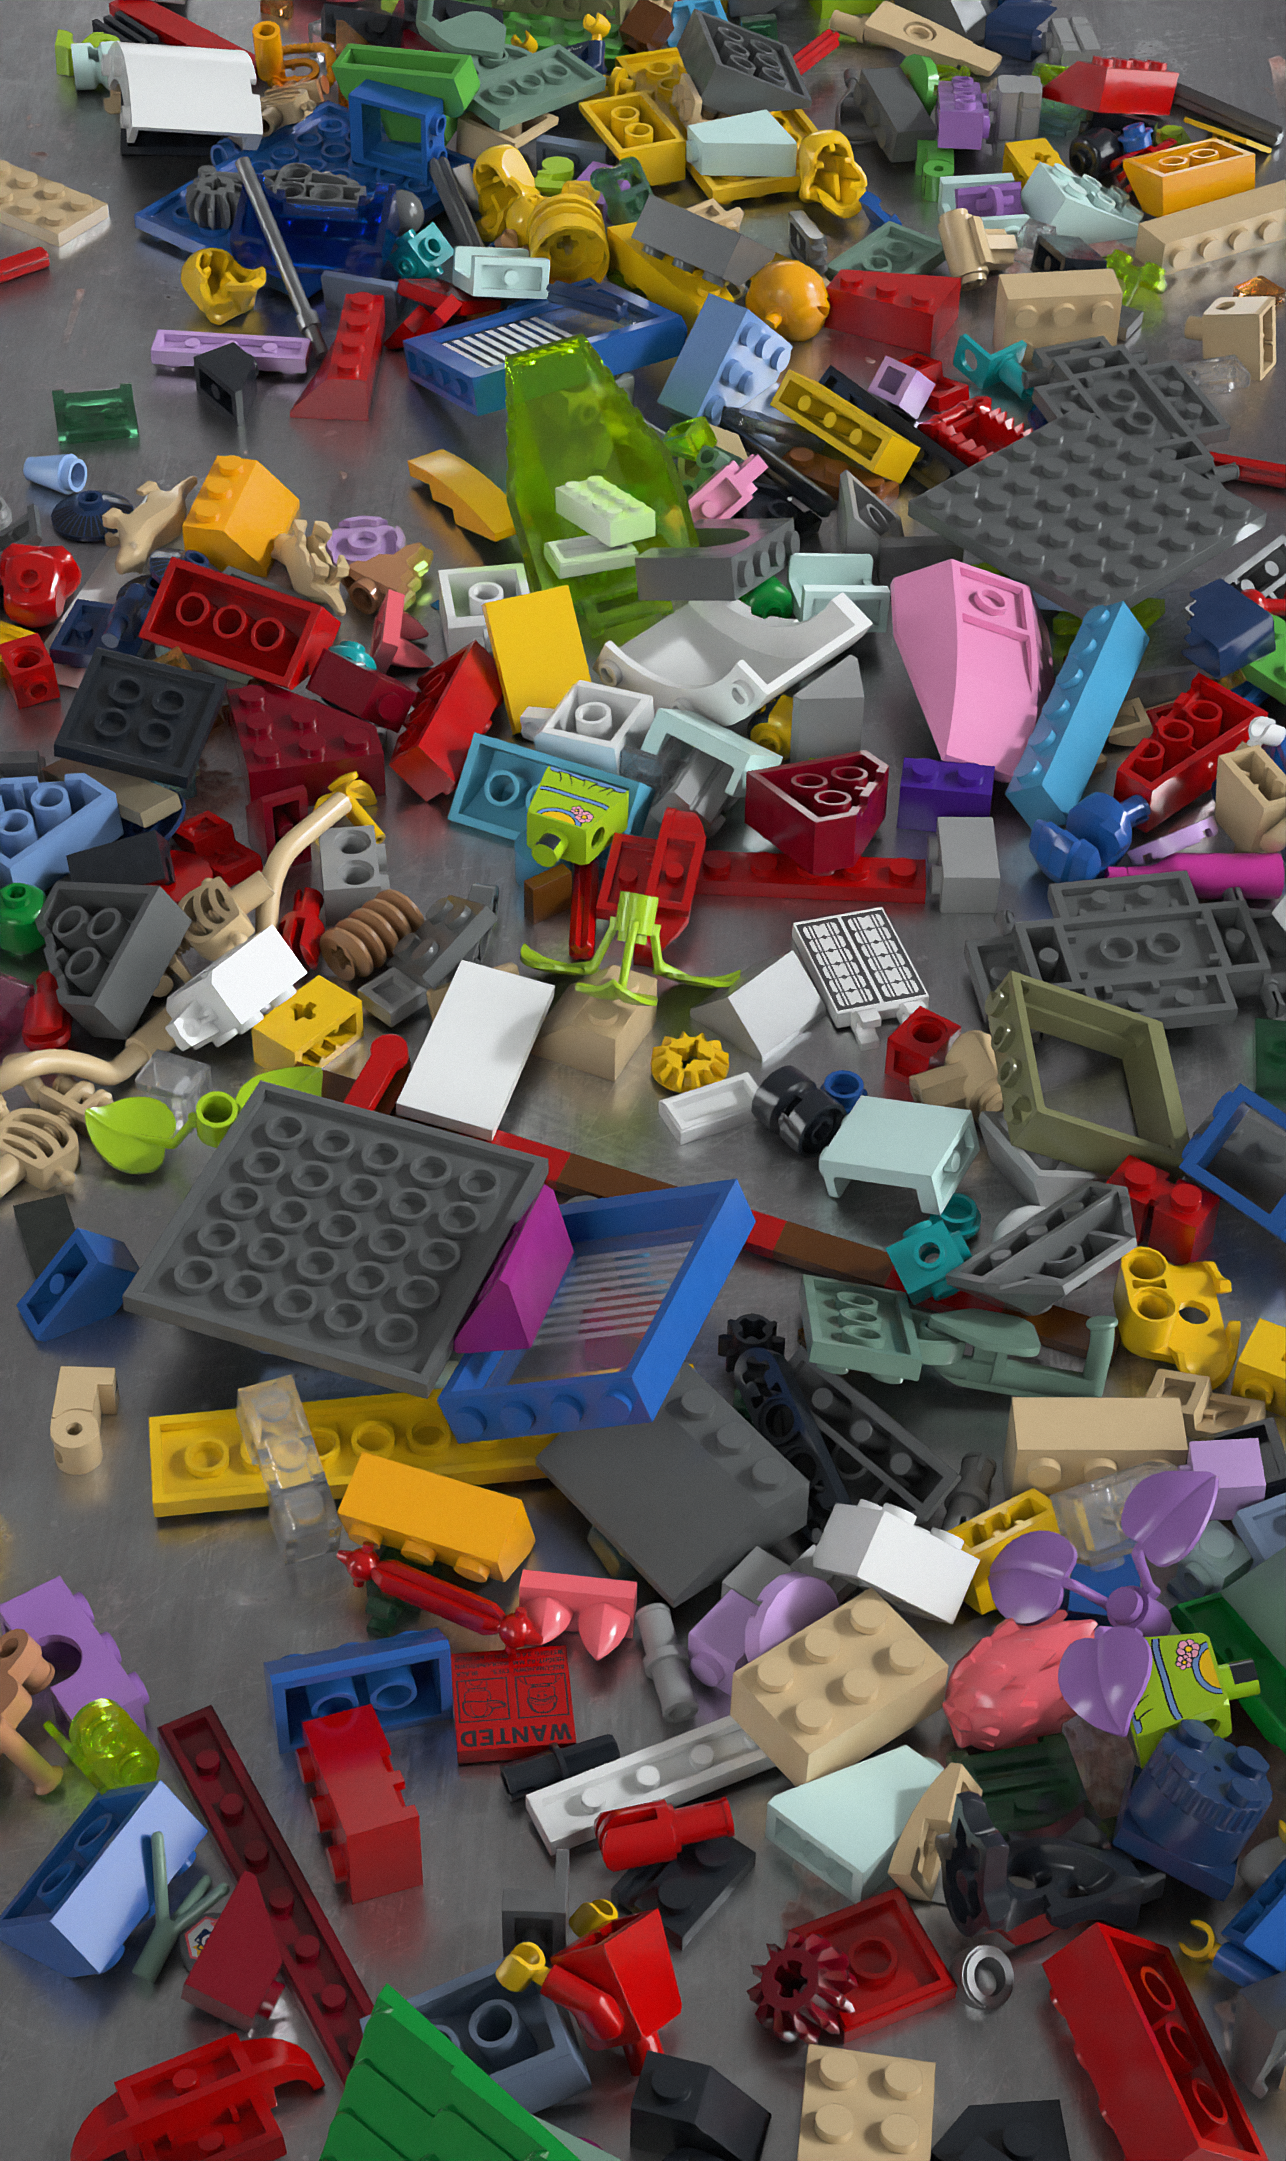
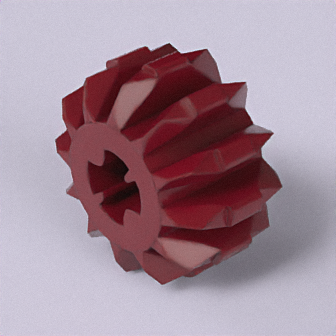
M788 1932L784 1949H781L776 1944L766 1943L770 1960L766 1965H751L753 1974L761 1979V1982L746 1991L750 2000L759 2006L754 2014L758 2022L767 2029H773L775 2036L783 2042L792 2044L799 2037L807 2045H817L821 2028L830 2034H840L838 2022L835 2019L839 2012H855L853 2003L845 1998L844 1995L859 1986L856 1977L847 1971L851 1963L848 1956L838 1947L832 1948L831 1943L822 1935H815L813 1933L806 1940L799 1933ZM805 1984L806 1987L804 1988L803 1992L800 1993V1989Z

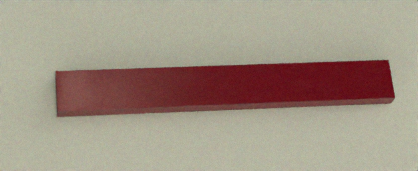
M211 1704L157 1727L158 1740L203 1826L208 1830L207 1834L235 1887L244 1870L256 1875L283 1961L280 1973L342 2092H344L347 2076L352 2069L363 2039L359 2019L370 2015L374 2004Z

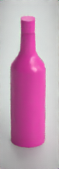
M1173 853L1150 866H1107L1105 869V878L1187 870L1197 899H1223V892L1231 887L1233 892L1235 887L1240 888L1244 899H1279L1284 887V864L1279 853Z

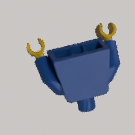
M1279 1819V1837L1286 1844V1823ZM1286 1858L1220 1933L1229 1942L1223 1945L1220 1944L1215 1932L1206 1922L1194 1920L1190 1922L1191 1925L1208 1934L1207 1946L1200 1951H1193L1185 1944L1179 1942L1178 1944L1182 1952L1195 1962L1212 1960L1214 1970L1243 1988L1285 1971Z

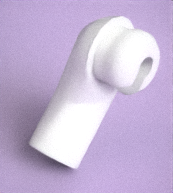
M470 164L452 168L467 205L473 211L479 212V193L473 183Z

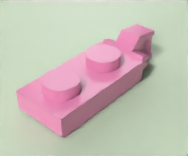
M751 454L739 466L734 460L730 461L727 465H723L662 521L686 548L684 528L699 519H730L753 498L752 494L757 488L752 482L768 466L758 454Z

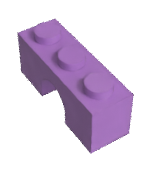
M58 1576L1 1604L0 1626L2 1635L14 1629H24L41 1646V1656L47 1662H50L55 1670L64 1669L75 1672L71 1677L50 1687L56 1722L84 1764L147 1731L143 1706L149 1704V1696L137 1673L133 1671L126 1674L120 1665L122 1658L112 1636L107 1631L99 1634L94 1627V1615L84 1595L81 1592L73 1595L62 1578Z

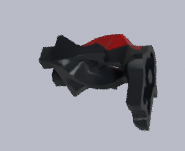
M966 1791L956 1794L950 1832L935 1837V1847L941 1861L942 1888L951 1919L959 1932L969 1938L998 1932L1015 1946L1041 1939L1058 1929L1066 1930L1079 1922L1089 1919H1101L1126 1928L1136 1926L1140 1905L1162 1897L1166 1873L1140 1859L1130 1861L1127 1857L1130 1856L1129 1853L1113 1846L1112 1839L1118 1816L1101 1819L1089 1800H1083L1070 1813L1048 1827L1032 1831H1008L1005 1841L1001 1833L993 1826L987 1813L986 1805L980 1795ZM1012 1876L1033 1882L1036 1887L1034 1889L1018 1887L1008 1878Z

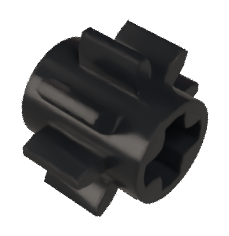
M750 1313L742 1315L736 1320L729 1319L727 1321V1334L718 1335V1355L726 1357V1372H734L739 1356L753 1347L773 1350L784 1356L785 1338L776 1336L777 1322L775 1320L770 1322L764 1316ZM760 1363L761 1373L755 1379L763 1377L765 1372L770 1369L769 1365Z

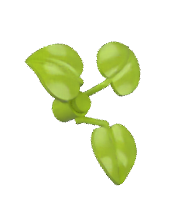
M620 891L616 917H610L609 927L592 960L572 964L556 961L538 954L529 948L526 943L522 945L520 952V961L533 969L549 973L590 976L601 970L598 967L618 930L617 940L626 942L618 982L612 979L599 986L576 983L575 990L594 998L610 1001L619 999L624 1003L637 1006H657L658 998L655 996L633 993L627 989L635 943L646 945L647 936H650L654 961L652 974L695 987L711 989L730 987L740 977L741 973L740 969L723 976H691L666 964L662 959L659 939L661 925L655 924L659 897Z
M311 1066L288 1067L269 1071L247 1081L238 1091L236 1099L225 1092H209L199 1099L196 1105V1113L190 1112L188 1114V1121L175 1136L176 1120L172 1111L166 1104L151 1097L124 1098L105 1106L88 1108L85 1110V1123L92 1144L108 1164L117 1170L129 1174L151 1173L162 1166L165 1159V1148L176 1149L194 1128H196L197 1135L204 1144L217 1148L260 1080L321 1097L323 1071L321 1067Z

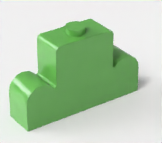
M348 43L331 66L339 88L347 100L348 94L366 79L443 99V114L446 116L444 146L449 143L457 131L458 118L462 116L480 88V81L471 55ZM380 108L381 122L389 139L421 143V119Z

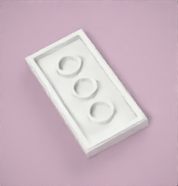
M461 960L396 1102V1114L492 1141L554 998L555 985Z

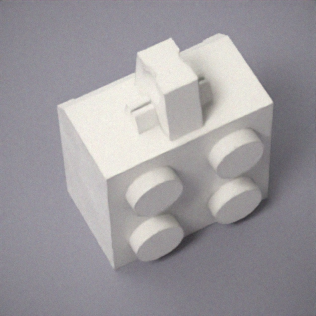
M523 563L438 570L439 612L448 658L474 640H477L494 658L481 605L530 593Z
M579 680L571 686L555 709L528 706L520 716L522 737L534 742L535 751L629 778L646 754V752L640 749L654 719L653 696Z
M271 925L227 951L168 996L166 1011L172 1020L165 1029L175 1040L176 1045L182 1052L190 1047L197 1050L211 1041L218 1048L238 1033L241 1035L264 1019L262 1014L271 1007L274 1009L291 998L297 992L292 984L303 977L307 971L276 928Z
M860 1499L857 1506L835 1504L813 1554V1567L822 1572L834 1574L864 1590L872 1587L885 1601L897 1606L898 1610L908 1615L953 1625L980 1559L961 1550L964 1541L959 1537L935 1527L928 1531L914 1525L917 1518L914 1514L889 1503H884L883 1507L870 1501Z

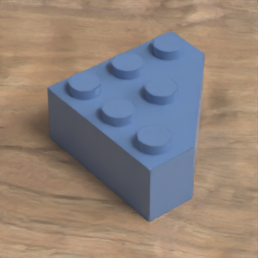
M709 293L657 403L671 413L698 425L705 422L717 426L720 420L727 419L777 381L780 373L787 367L790 361V352L793 346L749 309Z
M85 773L65 774V781L39 783L37 776L0 778V889L12 883H25L45 891L55 884L56 881L70 873L66 855L111 843L124 834L115 792Z

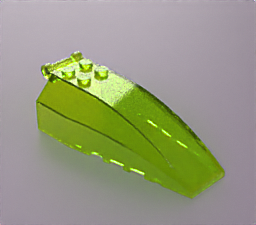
M583 333L505 356L506 409L508 413V422H506L508 446H506V456L508 459V471H506L507 504L533 591L537 592L568 585L574 611L586 617L592 638L604 635L605 629L661 613L662 617L673 614L674 610L671 601L639 600L635 566L559 579L544 557V543L591 535L556 513L555 500L556 487L564 486L570 481L580 482L588 480L590 476L603 477L604 480L616 485L617 488L630 494L638 501L645 503L646 506L655 511V536L631 542L639 555L650 548L699 547L688 499L669 449L652 427L649 428L645 423L641 411L638 407L634 408L631 404L627 392L623 387L620 388L617 385L613 373L607 366L603 365L602 358Z

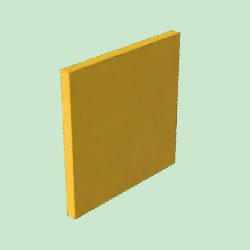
M1184 118L1183 122L1213 133L1212 138L1226 141L1237 147L1241 143L1260 151L1271 153L1272 149L1191 118Z

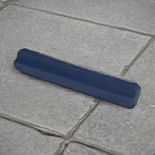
M558 280L554 284L549 283L546 287V290L549 292L547 300L553 304L616 323L621 319L626 320L629 316V312H627L628 303L623 299Z

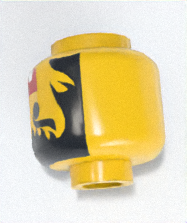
M786 695L777 696L758 709L747 726L748 739L782 756V761L790 759L793 698Z

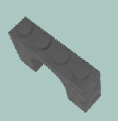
M793 518L697 520L684 528L686 548H650L635 557L639 600L665 601L737 600L787 567L789 556L799 553L800 538L798 532L794 531Z

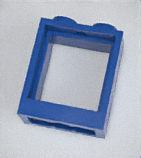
M369 79L364 80L348 94L352 161L428 182L432 178L429 172L431 167L429 161L433 157L437 160L441 156L447 158V149L444 147L446 116L443 114V99ZM380 108L421 119L422 151L382 140Z
M1240 1083L1233 1093L1228 1091L1217 1102L1212 1113L1214 1119L1203 1134H1196L1187 1143L1182 1153V1159L1184 1160L1179 1168L1195 1182L1214 1195L1221 1197V1200L1286 1244V1193L1273 1211L1268 1214L1206 1171L1208 1165L1250 1108L1286 1132V1114Z

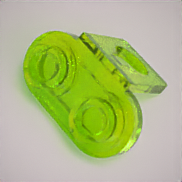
M1114 249L1112 254L1102 256L1107 260V269H1113L1117 279L1123 280L1126 284L1122 305H1129L1138 286L1156 294H1164L1168 284L1164 278L1166 270L1151 262H1146L1144 267L1132 265L1134 258L1118 249Z
M97 1699L82 1707L71 1722L69 1728L70 1742L50 1720L42 1725L101 1795L105 1794L108 1790L156 1780L160 1765L158 1751L129 1714L114 1700Z

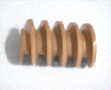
M392 889L382 890L374 899L368 900L361 909L354 910L348 918L342 919L334 928L324 932L319 944L321 954L329 968L343 981H351L355 974L359 977H367L372 973L373 967H381L386 962V957L392 958L395 955L393 951L397 943L409 933H415L425 920L418 907L407 896Z

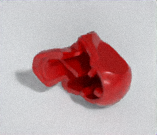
M12 543L3 550L0 556V582L4 590L5 614L12 621L30 628L44 627L57 621L63 613L66 599L74 593L81 582L82 571L71 553L62 545L32 546Z

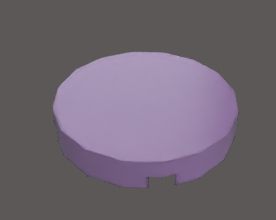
M357 516L339 522L338 528L332 531L331 539L327 542L325 548L334 566H337L339 555H344L348 565L357 560L367 561L378 554H394L406 546V537L399 526L396 525V528L389 526L386 519L377 516Z
M1210 816L1129 850L1127 854L1132 866H1143L1146 864L1143 855H1146L1147 860L1163 858L1201 842L1200 839L1205 837L1203 830L1208 838L1217 835L1219 829L1214 817Z
M794 1571L779 1575L764 1587L757 1598L762 1604L758 1608L756 1616L749 1615L745 1627V1654L748 1663L839 1607L836 1593L825 1580Z

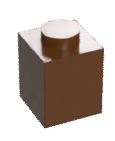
M638 0L618 30L624 42L623 47L628 49L629 54L660 50L674 30V25L668 10L649 0Z

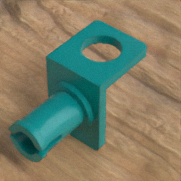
M967 334L959 337L953 365L977 387L983 390L997 382L1003 381L1022 400L1033 395L1034 387L1025 389L1021 381L1022 373L1028 372L1021 366L1027 343L1021 340L990 355ZM967 349L972 351L976 357V369H972L966 361L965 351Z

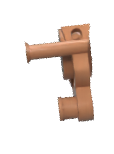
M14 1629L0 1637V1757L4 1753L34 1783L33 1789L37 1795H46L53 1791L61 1782L63 1768L58 1765L51 1766L16 1731V1728L32 1706V1697L30 1695L40 1693L51 1683L54 1678L55 1668L41 1656V1646L24 1629Z

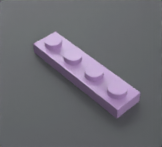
M158 329L150 351L152 364H163L168 367L194 366V356L235 342L245 352L254 357L258 370L295 374L306 373L312 354L311 338Z

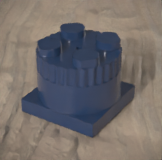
M1197 1719L1182 1720L1175 1730L1170 1729L1168 1733H1164L1145 1767L1142 1769L1135 1765L1126 1779L1112 1839L1113 1846L1210 1897L1224 1902L1234 1886L1238 1856L1273 1800L1271 1797L1273 1791L1270 1789L1271 1784L1267 1781L1266 1776L1270 1765L1257 1750L1247 1746L1236 1748L1232 1743L1224 1741L1219 1736H1214L1212 1730L1203 1722Z

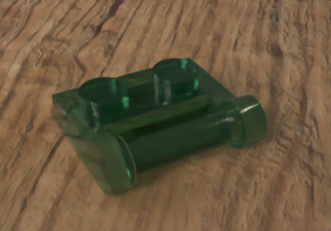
M632 156L621 159L616 166L611 168L600 167L595 169L590 175L592 187L603 194L608 206L609 219L614 226L638 222L649 194L654 196L639 160ZM627 180L631 188L621 192L617 181Z
M131 382L120 383L119 388L69 393H64V389L52 390L59 445L139 437Z
M1063 1733L1045 1735L1043 1742L978 1754L968 1755L966 1750L946 1753V1767L950 1763L963 1764L983 1790L981 1798L986 1805L987 1813L993 1826L1001 1833L1005 1841L1008 1831H1032L1048 1827L1070 1813L1083 1800H1089L1068 1741ZM1042 1766H1048L1049 1770L981 1782L977 1781V1778Z

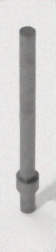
M241 157L236 160L235 165L297 313L295 318L301 335L311 338L312 352L315 359L322 360L328 352L320 331L322 323L317 311L312 310L251 161L249 157Z

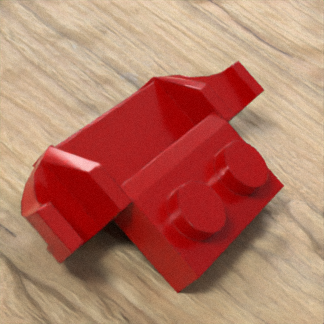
M667 807L658 839L614 833L596 905V919L610 921L611 916L616 917L620 891L659 897L655 924L661 925L659 934L661 953L673 940L679 937L689 923L692 901L704 850L706 849L704 828L696 813ZM647 936L646 945L635 943L633 965L654 968L650 936Z
M235 2032L114 2082L116 2092L96 2106L83 2121L74 2138L70 2160L103 2161L113 2154L123 2151L127 2161H273L287 2155L283 2134L270 2110L278 2106L274 2087L293 2080H304L311 2084L313 2090L326 2085L311 2056L300 2046L283 2039L266 2037L240 2041Z

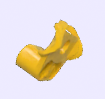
M1142 1246L1134 1248L1121 1257L1113 1291V1303L1124 1347L1131 1353L1143 1358L1176 1364L1179 1372L1210 1377L1212 1390L1216 1389L1225 1382L1237 1360L1241 1333V1321L1238 1320L1229 1321L1226 1329L1224 1328L1216 1295L1231 1293V1281L1220 1274L1214 1261L1172 1265L1167 1262L1166 1258L1159 1251ZM1189 1307L1197 1308L1206 1314L1208 1321L1201 1324L1189 1323L1180 1316L1179 1311Z

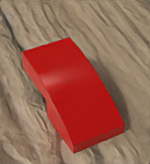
M451 293L432 315L420 304L383 344L388 349L403 348V340L439 330L462 306V303Z
M919 353L898 360L918 370L936 384L925 404L928 408L940 413L957 406L959 402H965L970 399L969 385L943 376L942 361Z
M208 810L182 822L177 831L172 835V838L182 851L196 854L207 861L213 871V878L220 876L229 888L243 882L258 870L262 872L264 869L261 855L236 841L232 824Z

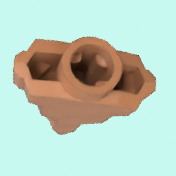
M421 542L406 545L394 554H378L367 561L357 560L349 565L348 576L344 577L340 582L345 586L353 605L364 614H372L379 610L389 589L405 595L403 611H405L416 601L415 593L421 588L420 577L429 571L433 560V551L424 547Z

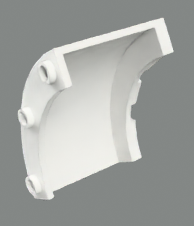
M114 42L108 54H102L101 73L102 76L108 77V90H115L118 83L121 88L124 106H121L120 126L127 130V143H135L138 130L242 136L243 150L258 149L263 136L261 102L259 94H252L251 85H256L257 77L252 60L246 51Z
M843 592L833 598L822 612L802 622H799L798 619H784L775 616H769L766 619L751 614L750 606L738 599L735 601H689L686 605L618 648L611 640L605 643L592 669L606 686L653 696L654 716L658 708L694 711L726 727L745 719L851 647L865 635L873 623Z

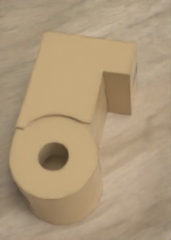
M60 1366L51 1417L50 1436L54 1444L55 1463L60 1470L67 1474L81 1475L89 1473L98 1467L102 1461L103 1450L99 1432L102 1414L117 1415L120 1401L115 1367Z

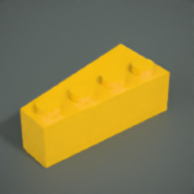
M637 222L607 227V242L610 253L609 269L613 272L619 270L624 274V282L632 289L640 288L647 295V300L682 315L687 327V337L709 293L734 303V298L725 285L722 288L702 278L703 270L695 267L693 274L671 265L674 260L672 256L665 254L663 260H660L642 252L644 244L631 238Z

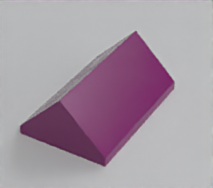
M545 1184L514 1226L512 1236L493 1266L495 1270L478 1297L480 1302L477 1308L457 1334L453 1350L456 1353L531 1348L574 1253L554 1190Z

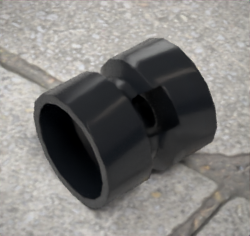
M791 1065L777 1069L761 1083L754 1095L751 1112L758 1121L771 1132L780 1135L783 1142L801 1157L807 1159L820 1155L822 1150L829 1146L840 1129L843 1118L847 1114L842 1104L826 1091L818 1089L815 1082L798 1068Z

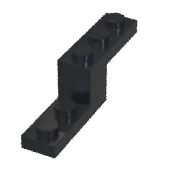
M399 0L391 16L324 3L321 10V41L342 45L351 43L401 48L403 30L410 29L421 36L416 27L418 0ZM434 0L432 16L439 22L467 12L479 11L493 16L504 24L503 10L454 0Z

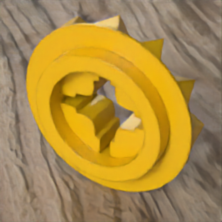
M682 1031L678 1039L665 1036L661 1046L653 1047L650 1068L653 1077L662 1086L675 1092L685 1093L724 1080L729 1071V1053L722 1051L720 1040L707 1041L704 1032L696 1037H689ZM689 1056H694L698 1058L692 1060L690 1064H687L685 1069L683 1068L682 1060L686 1061L689 1058Z

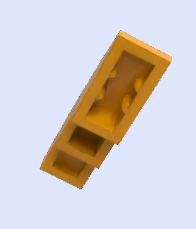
M439 449L407 461L410 476L430 484L432 499L452 508L455 524L495 542L531 529L528 518L503 491L484 474L456 455L444 449Z

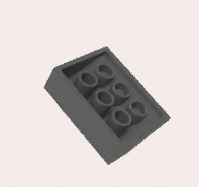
M694 8L677 44V48L686 72L690 75L702 99V108L713 114H718L721 111L728 115H739L765 109L768 112L810 108L813 101L788 45Z
M685 1360L653 1422L561 1432L535 1457V1465L673 1608L732 1572L756 1546L765 1551L807 1525L810 1482Z

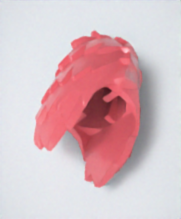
M1058 1609L1048 1620L1033 1626L1018 1625L1013 1618L1006 1619L997 1625L991 1635L978 1640L954 1665L948 1680L945 1701L942 1703L944 1713L950 1723L958 1747L965 1748L972 1745L980 1750L1012 1753L1017 1752L1016 1746L1038 1745L1037 1737L1062 1733L1063 1723L1078 1714L1068 1705L1060 1691L1058 1683L1059 1665L1065 1650L1071 1643L1083 1638L1094 1639V1629L1098 1623L1092 1619L1063 1621L1068 1614L1066 1610Z

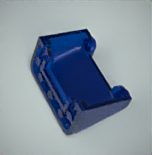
M256 174L296 272L323 274V271L327 270L368 278L375 277L382 272L395 246L400 227L395 184L376 183L375 193L371 198L367 199V196L359 195L357 208L287 203L284 189H277L276 193L272 192L264 184V174ZM243 184L229 240L232 256L238 264L247 269H257L263 266L265 270L279 271Z

